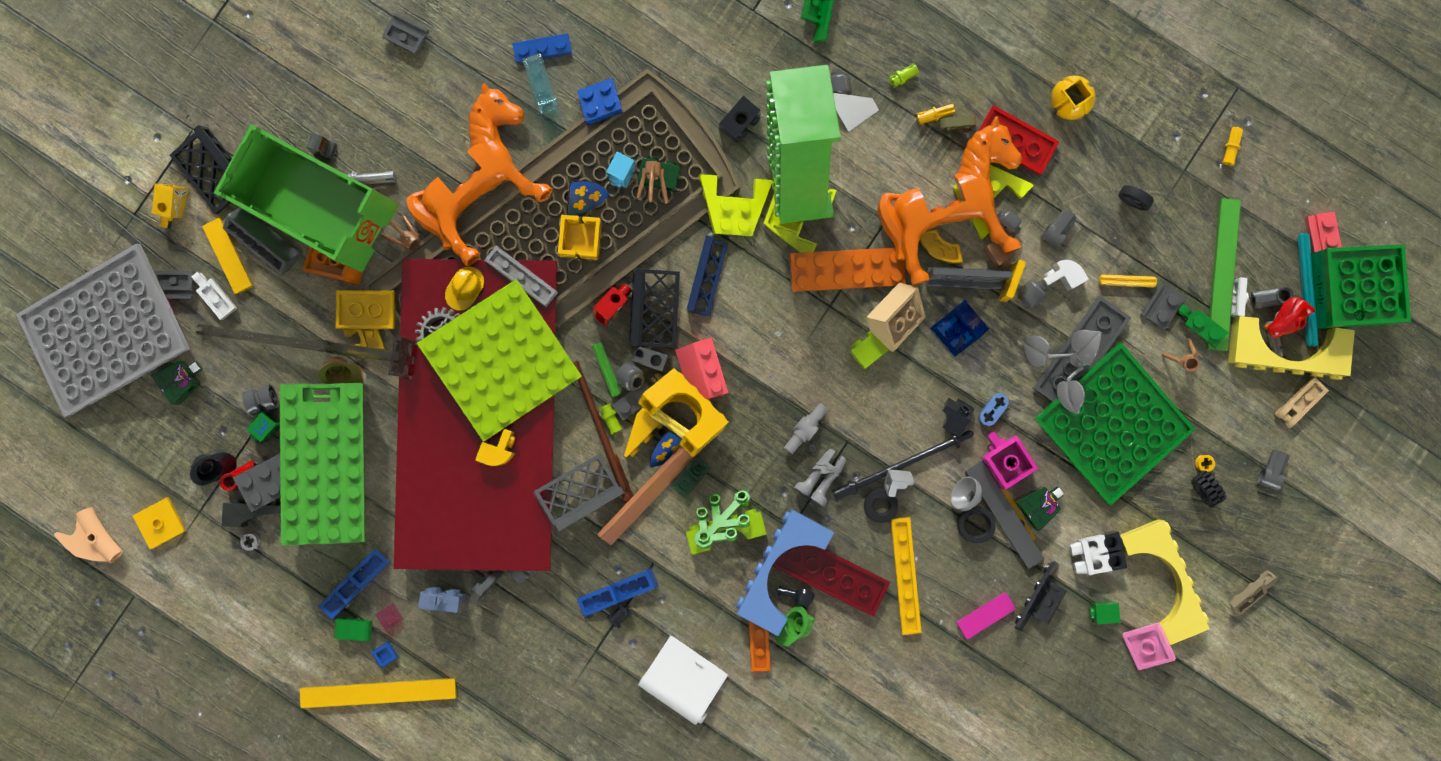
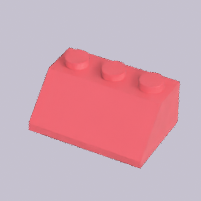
M712 337L675 350L683 376L692 386L697 388L698 392L705 399L710 400L728 394Z

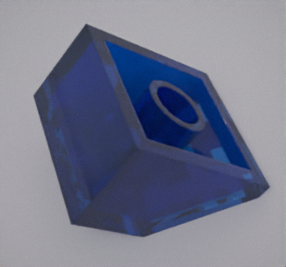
M965 299L931 327V330L954 357L990 329Z

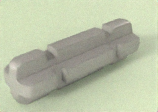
M1267 333L1269 347L1272 348V352L1279 357H1283V350L1280 349V346H1282L1280 337L1273 338Z

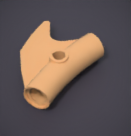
M93 507L75 514L77 523L76 530L72 535L60 532L54 534L67 550L79 558L112 563L123 553V550L115 543L101 524Z

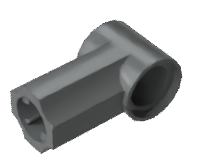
M1063 209L1055 221L1046 228L1040 238L1056 249L1065 239V234L1072 227L1077 217L1070 210Z
M1289 287L1252 292L1250 298L1253 309L1281 306L1288 299L1294 297V292ZM1280 292H1283L1285 294L1284 301H1282L1279 297Z
M1272 450L1266 467L1258 475L1257 483L1278 491L1283 485V473L1290 456L1282 451Z

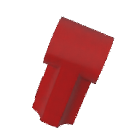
M254 460L249 461L230 473L224 474L220 478L221 488L227 491L238 490L239 488L236 483L229 487L228 479L257 466Z

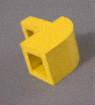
M504 429L498 446L482 442L475 460L490 466H500L509 462L515 454L507 451L514 444V432Z

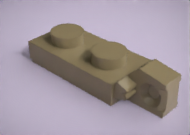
M1267 570L1260 575L1259 579L1250 583L1243 592L1235 595L1229 602L1233 613L1237 616L1243 614L1268 593L1267 589L1278 581L1277 577Z

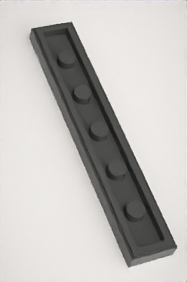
M983 461L967 469L965 472L968 477H973L980 483L982 499L1026 568L1030 569L1045 558Z

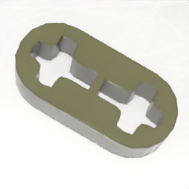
M975 116L940 119V130L942 131L976 127Z

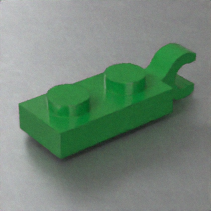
M1183 304L1177 311L1187 319L1184 325L1214 348L1229 333L1199 309H1196L1193 313Z

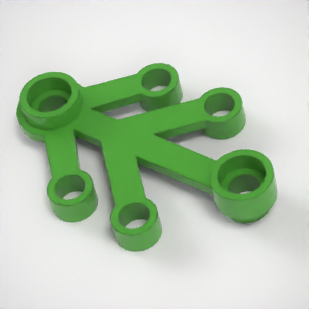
M738 491L734 496L735 500L721 515L719 507L721 504L720 496L718 494L710 495L709 503L712 506L713 524L708 529L706 522L708 518L707 509L705 507L697 509L696 515L699 519L700 531L696 533L694 540L698 547L707 549L713 542L735 541L738 535L736 529L732 527L746 528L750 525V518L746 514L740 515L738 519L728 520L739 507L745 508L750 504V496L746 491ZM743 519H746V520H747V522H745V523H742L741 521H742ZM728 528L725 533H716L719 529Z

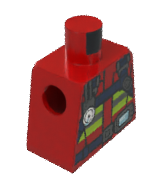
M623 284L619 289L612 287L593 307L592 316L607 328L627 306V296L632 292V289L626 284Z

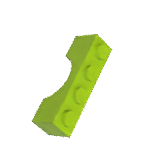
M756 509L745 511V514L750 518V525L748 527H732L742 532L747 539L767 534L761 512H756ZM733 514L728 520L738 519V515ZM743 519L741 522L745 523L747 520ZM713 520L707 522V529L713 524ZM699 524L690 526L689 531H686L692 555L711 550V546L707 549H702L695 543L694 537L700 531ZM728 528L719 529L716 533H719Z

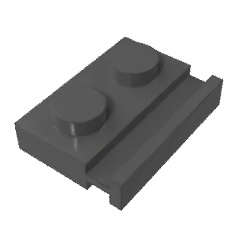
M394 13L382 38L417 56L426 35L429 34V30Z
M154 271L167 299L194 300L195 281L191 276L195 272Z
M1160 283L1140 316L1145 317L1154 325L1165 330L1186 297L1165 286L1164 283Z

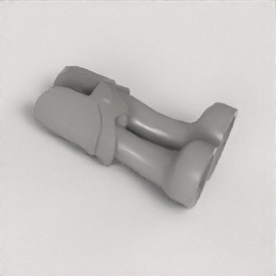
M831 448L823 454L821 459L812 468L814 471L805 482H798L794 487L800 493L809 497L822 474H826L810 497L812 501L824 508L827 505L825 494L846 463V458L842 455L835 462L834 466L828 463L835 453Z

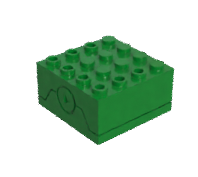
M1405 244L1327 248L1311 254L1318 329L1393 326L1411 322Z

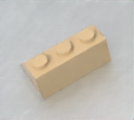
M899 283L866 317L871 333L892 352L898 348L926 317L919 288Z

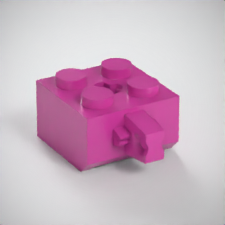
M995 432L986 436L991 443L988 447L990 451L980 457L1001 489H1008L1039 469L1017 436H1012L1007 440L1004 438L999 439ZM1007 459H1012L1011 466L1006 465Z

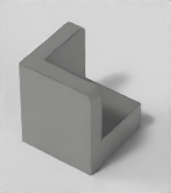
M888 469L884 482L887 496L895 497L897 489H906L908 485H914V479L910 471Z

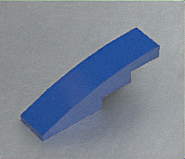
M374 549L318 607L333 620L384 569L389 561Z

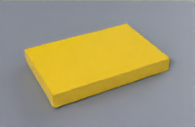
M336 290V329H395V291Z

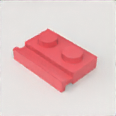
M1335 211L1305 217L1307 233L1310 235L1311 253L1327 248H1342Z

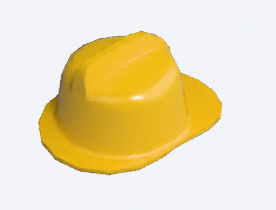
M464 267L454 275L445 292L446 302L452 309L458 311L465 310L474 303L484 286L482 273L474 267Z

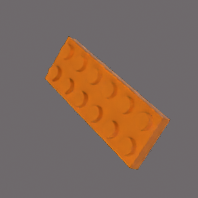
M896 248L790 253L792 292L897 286L899 283L906 284L904 261L896 260Z

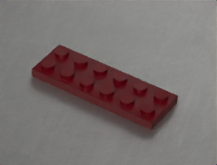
M810 545L797 546L785 551L772 565V567L873 617L890 584V581L836 554Z

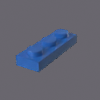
M568 33L512 43L516 63L572 54Z

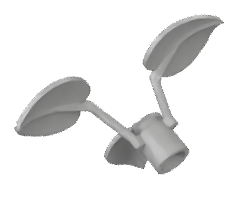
M1089 330L1075 332L1071 341L1075 353L1048 354L1050 345L1047 340L1040 336L1027 337L1024 343L1025 354L1033 366L1040 367L1045 365L1047 358L1070 357L1071 364L1077 367L1067 378V382L1062 381L1058 384L1057 396L1067 410L1076 414L1080 413L1085 398L1084 389L1078 381L1071 380L1084 369L1083 366L1091 364L1095 359L1100 346L1101 332Z

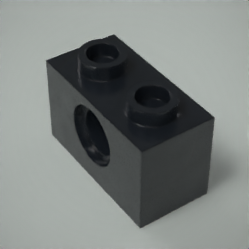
M743 95L719 123V129L735 143L739 139L742 141L748 134V128L751 125L755 126L761 119V110ZM738 117H743L746 119V122L744 124H738L736 122V119Z

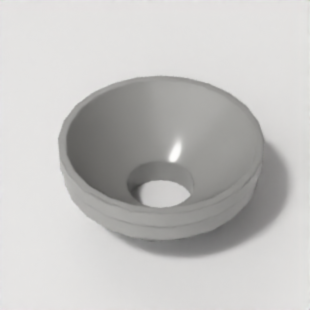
M964 477L959 480L951 493V504L953 507L960 511H968L980 503L982 498L980 483L973 477ZM973 494H975L974 498H973L972 501L970 502L971 496H972Z

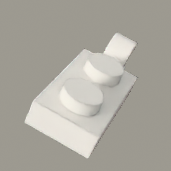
M199 272L191 276L200 286L196 292L220 320H224L237 309L214 279L210 278L207 281L206 277Z

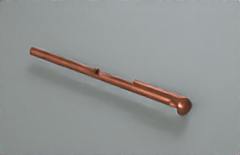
M574 361L573 364L582 376L577 379L618 486H621L624 491L622 494L623 498H620V501L626 504L634 496V493L632 494L618 455H615L602 424L603 420L599 416L578 361Z

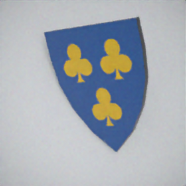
M571 181L569 185L567 215L572 216L586 213L601 204L610 194L604 187L595 182Z
M664 428L660 429L658 433L661 439L656 443L651 452L650 468L664 464L681 446L679 443L682 438L670 431H666Z

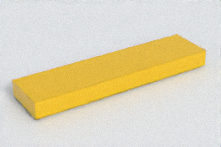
M217 218L202 227L234 294H239L254 285L229 233L223 229L224 223L222 219Z

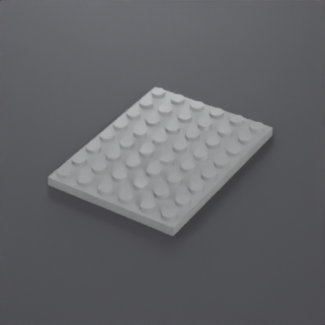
M141 244L131 246L16 314L64 417L72 416L190 349Z

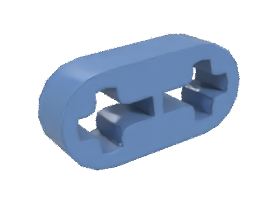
M995 394L990 398L978 416L979 422L982 425L991 426L996 423L1009 404L1006 395ZM1002 398L1003 406L1000 405L994 409L997 403L995 399ZM992 410L993 413L990 416L992 421L985 422L984 413L989 414Z

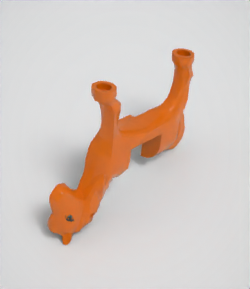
M485 83L482 84V94L472 104L468 117L471 143L467 153L482 169L475 171L465 184L463 183L456 188L454 193L437 177L425 190L415 192L407 197V206L413 218L424 229L440 238L445 250H449L452 247L453 252L461 258L465 266L474 264L480 257L477 249L467 247L462 241L456 226L458 216L472 202L504 180L511 181L522 195H532L538 202L545 201L553 192V189L548 184L531 182L514 166L508 149L501 142L497 127L504 124L518 125L522 123L524 111L521 107L508 101V98L499 89H489Z
M998 117L994 118L991 126L989 125L977 131L967 142L961 159V166L958 169V173L953 175L963 202L957 200L949 203L947 208L942 209V206L936 207L929 213L919 188L911 189L902 194L884 193L881 196L877 207L880 222L884 231L895 245L896 260H905L912 286L930 280L929 274L920 267L917 255L918 243L923 234L939 225L969 219H981L988 227L991 241L1001 245L1003 254L1022 248L1018 239L1008 236L1004 231L995 210L994 192L990 181V164L999 163L1008 169H1017L1022 161V155L1013 145L1008 128L999 124Z

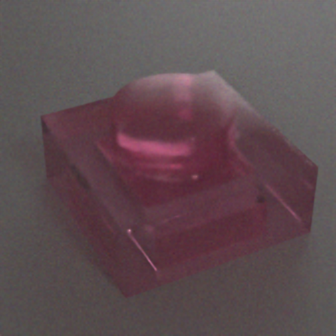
M394 603L375 614L385 630L403 620Z

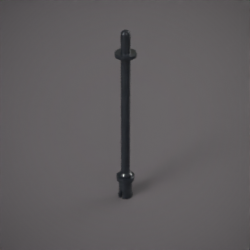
M968 430L962 433L960 437L951 433V438L856 482L847 481V484L833 489V495L836 501H839L848 495L857 494L859 488L886 477L888 469L901 470L953 445L958 449L960 448L959 443L973 437L974 432Z

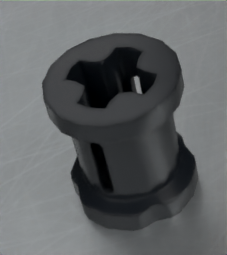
M622 603L618 604L619 607L612 615L607 616V619L618 629L621 627V623L628 616L632 615L631 611Z

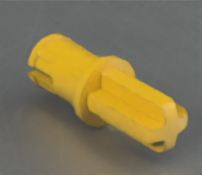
M951 104L937 109L933 107L928 111L916 113L918 123L921 125L935 120L938 122L939 118L955 114V108Z
M1239 127L1231 128L1228 143L1225 144L1226 151L1222 161L1224 165H1235L1237 152L1241 149L1239 144L1243 129Z

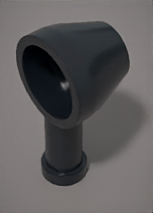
M779 586L778 596L783 595L795 598L796 606H801L805 610L809 608L815 597L813 592L806 589L791 590Z

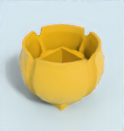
M1068 76L1055 85L1051 93V105L1053 109H1057L1056 114L1067 120H1076L1091 111L1095 103L1094 87L1089 86L1090 82L1081 76ZM1074 85L1077 86L1085 98L1078 105H1075L1066 93Z

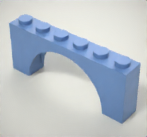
M792 508L790 512L786 511L781 520L784 522L781 529H776L772 537L774 539L772 546L768 545L763 553L765 559L762 564H757L754 570L756 575L753 581L749 580L744 589L747 591L743 598L740 597L735 605L738 608L736 610L738 615L779 636L784 627L787 616L774 606L768 595L767 579L771 566L782 553L793 547L810 545L825 550L834 534L829 528Z

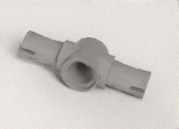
M819 403L810 415L803 416L794 427V435L784 447L790 454L793 455L802 442L809 441L819 429L818 422L828 411L823 404Z

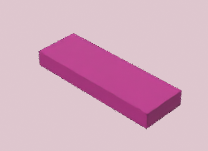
M1003 592L956 623L965 638L969 639L1016 610L1007 593Z

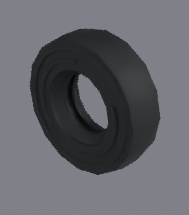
M1129 185L1123 186L1118 195L1129 206L1145 211L1149 210L1154 202L1153 197L1147 192Z
M874 489L868 493L864 500L865 513L874 522H888L898 512L899 505L896 496H887L885 489ZM878 498H884L888 502V509L884 513H878L874 509V502Z

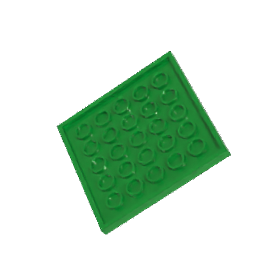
M1118 343L1076 380L1083 386L1085 393L1080 413L1076 414L1067 410L1057 397L1034 418L1036 423L1109 506L1196 430L1122 343Z

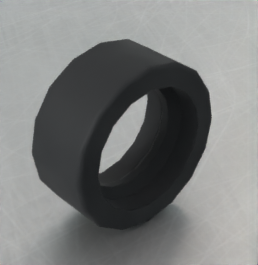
M973 507L959 515L957 529L965 540L972 543H983L993 536L996 523L993 515L987 509ZM978 513L986 518L987 529L980 536H972L967 532L965 522L970 515Z

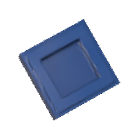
M389 641L371 652L381 669L399 657Z

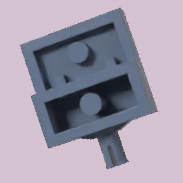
M431 586L420 592L418 608L458 613L461 611L462 603L466 601L467 593H461V589L456 588L444 591L442 587Z

